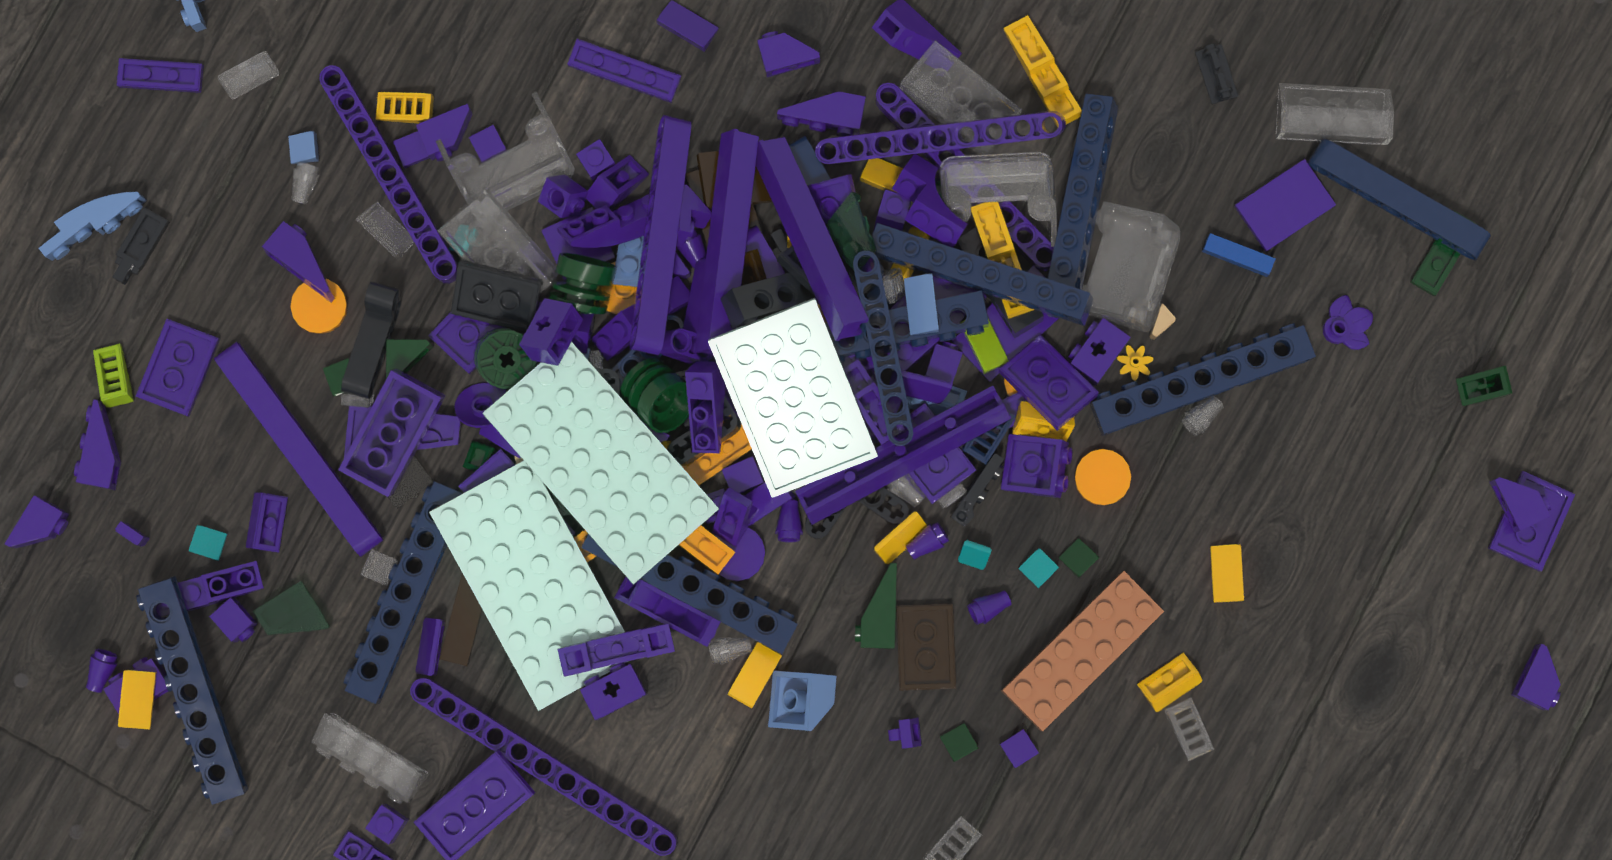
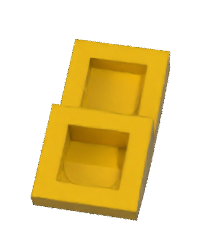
M757 642L727 695L752 709L782 655Z

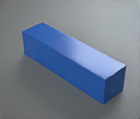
M1211 233L1208 235L1202 250L1203 253L1265 277L1270 275L1276 259Z

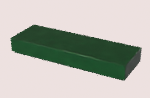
M1440 238L1438 241H1434L1410 282L1434 297L1460 256V253L1442 244L1443 240Z

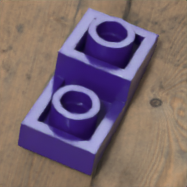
M347 830L332 853L333 856L340 860H394L350 830Z

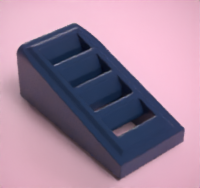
M1009 413L1011 419L1006 421L1004 425L996 426L1000 430L998 434L991 430L985 432L986 435L994 439L991 444L978 436L966 442L962 450L986 465L1016 416ZM974 441L988 449L985 454L972 446Z

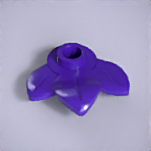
M1347 295L1336 299L1329 307L1330 318L1323 325L1325 339L1334 344L1343 343L1353 350H1359L1369 345V340L1364 331L1371 326L1373 313L1366 308H1353ZM1335 325L1340 328L1341 333L1335 331Z

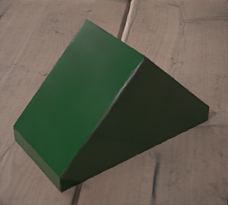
M387 340L386 379L390 371L396 368L407 374L433 346L427 340Z
M1506 366L1456 379L1462 406L1504 398L1512 394Z

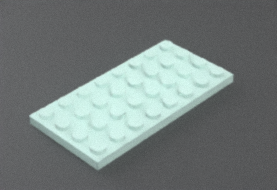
M572 342L559 366L540 363L483 412L488 421L633 585L719 510Z
M525 461L518 463L429 512L538 711L585 686L584 681L598 674L601 677L610 672L609 669L617 665H609L592 669V671L563 676L558 648L625 631L544 483Z

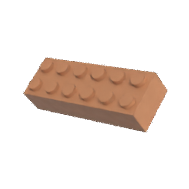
M1123 571L1001 691L1040 731H1044L1164 611Z

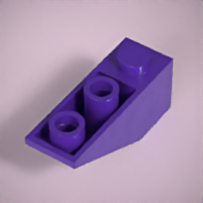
M897 0L887 7L872 26V29L892 47L945 73L951 69L962 55L954 45L904 0Z
M835 92L779 109L777 111V118L782 120V124L792 127H798L800 123L810 125L809 129L819 132H825L826 128L837 130V134L842 136L853 135V133L860 134L866 97Z
M696 361L685 371L692 453H720L725 381L717 362Z
M93 399L92 406L89 405L86 412L88 427L87 432L81 436L80 449H83L81 460H78L75 464L74 476L77 477V483L116 490L121 466L120 457L105 405L101 401Z

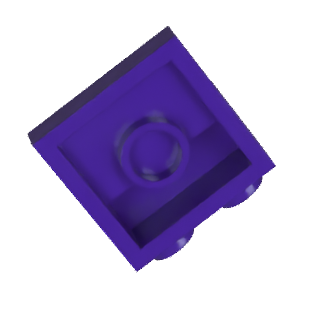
M1009 434L1001 490L1061 498L1062 492H1066L1068 489L1069 480L1068 476L1064 475L1066 464L1069 465L1072 461L1073 453L1072 448H1068L1069 443L1060 439Z

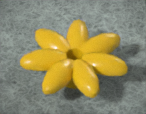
M1127 345V356L1117 357L1119 362L1126 364L1121 368L1120 374H1126L1131 371L1133 381L1137 380L1139 371L1142 374L1149 375L1150 371L1145 364L1151 363L1153 357H1143L1145 352L1144 346H1140L1135 353L1133 348Z

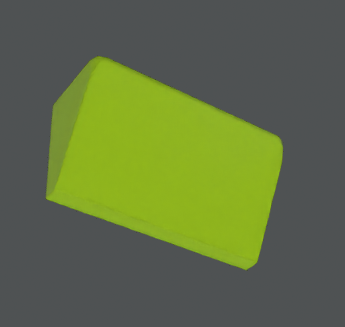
M990 321L989 327L984 328V333L968 336L967 332H963L983 374L999 368L1009 361Z

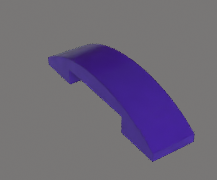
M669 623L609 635L557 649L564 677L644 657L649 658L675 652Z

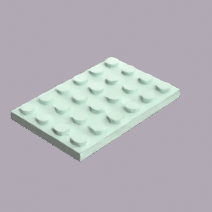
M815 298L708 339L771 497L778 496L878 457Z

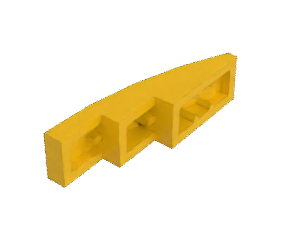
M1027 15L1004 27L1003 29L1046 109L1061 113L1065 118L1066 124L1080 118L1082 110L1070 92L1068 83L1055 64L1053 55L1029 16ZM1052 117V119L1058 127V121L1056 120V118Z
M997 198L970 207L987 259L1022 270ZM1002 299L1008 319L1034 310Z

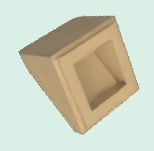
M1163 303L1159 306L1149 336L1151 340L1156 339L1176 321V318Z

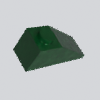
M897 563L890 564L861 618V625H855V642H860V648H895Z

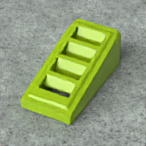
M116 344L93 350L101 402L108 408L133 402L132 388L122 345ZM116 356V360L103 363L102 359ZM118 367V371L105 373V370ZM120 380V382L108 385V381Z

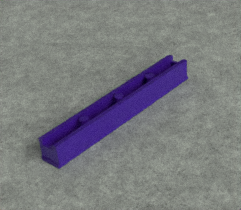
M738 129L722 133L720 139L695 345L696 353L702 352L713 355L708 339L733 330L721 298L732 288L741 286L759 136L740 132Z
M785 137L765 141L759 140L756 167L835 341L861 335L860 324L867 323L869 319Z
M991 386L914 427L912 440L908 444L897 446L888 441L875 448L878 457L811 482L795 492L810 523L813 525L1010 420L1011 416L994 386ZM908 431L894 439L898 441L905 440L908 436Z

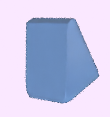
M314 131L288 136L291 164L319 161L317 134Z

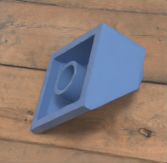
M773 671L768 727L812 731L834 705L837 676Z

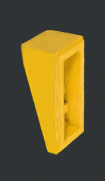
M378 92L376 120L418 124L429 120L433 114L434 96L428 93ZM386 99L391 100L390 114H384ZM397 100L401 101L400 114H395ZM407 101H412L411 114H406ZM418 102H423L421 115H417Z

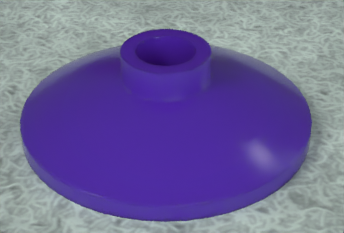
M479 383L466 388L458 395L455 401L454 408L457 418L463 424L470 427H489L491 423L483 415V412L507 391L492 386L489 383Z

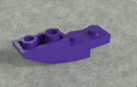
M645 195L614 211H611L606 205L597 208L590 213L557 227V231L571 246L580 248L608 247L644 236L649 195Z
M257 561L201 575V577L178 583L187 611L223 602L230 597L236 598L264 589ZM159 603L157 605V613L161 617L169 616L170 609L166 604Z

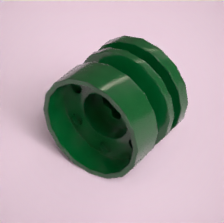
M559 253L555 271L567 279L566 281H554L552 283L553 288L562 292H551L549 299L571 303L577 312L581 314H606L608 306L596 300H610V295L600 290L599 287L613 285L617 266L584 255Z
M495 328L486 332L477 341L473 352L474 365L478 374L492 386L501 389H511L535 368L536 361L530 360L519 345L523 334L509 328ZM508 352H511L509 357L512 359V363H505L501 366L500 354L506 355Z
M649 358L641 361L624 378L620 388V397L652 430L657 433H667L679 427L688 418L686 380L676 374L673 369L660 359Z

